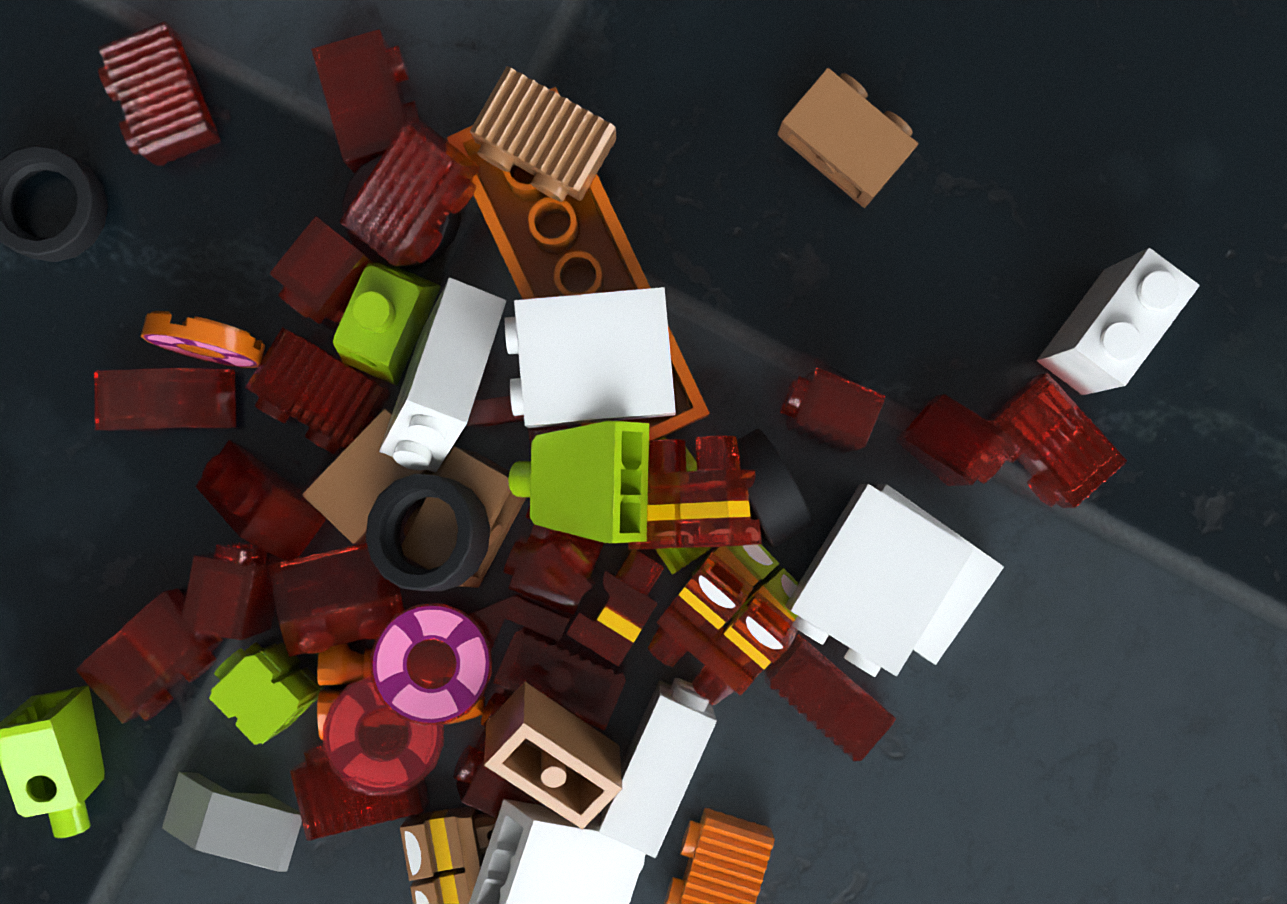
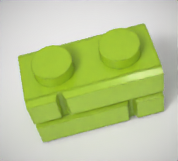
M255 642L245 651L242 648L238 649L217 668L214 675L220 682L211 690L209 699L228 718L236 716L237 722L235 725L254 745H257L259 743L264 744L291 726L318 699L319 692L325 686L318 685L317 677L307 667L299 668L301 661L283 642L280 644L275 643L266 648H262Z

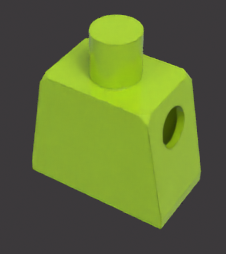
M368 263L361 274L334 335L333 344L342 362L397 386L441 286L399 267H387L380 263Z
M604 421L536 435L531 442V461H517L512 465L508 477L509 488L516 497L530 498V518L535 525L603 543L647 542L649 423Z
M88 685L31 696L0 722V765L17 813L22 817L48 813L55 838L71 837L90 828L91 824L85 800L104 780V764Z

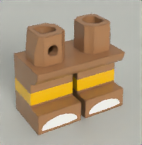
M478 805L408 815L400 826L409 881L414 880L410 886L413 904H469L499 813L479 814Z

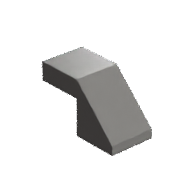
M179 772L162 829L194 850L277 872H286L304 814L270 794L231 793L199 773Z

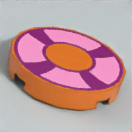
M152 311L145 317L140 337L158 347L223 365L243 368H257L261 365L265 345L262 340H255L256 338L250 336V333L197 316H194V318L187 317L182 325L170 323L172 314L168 311Z

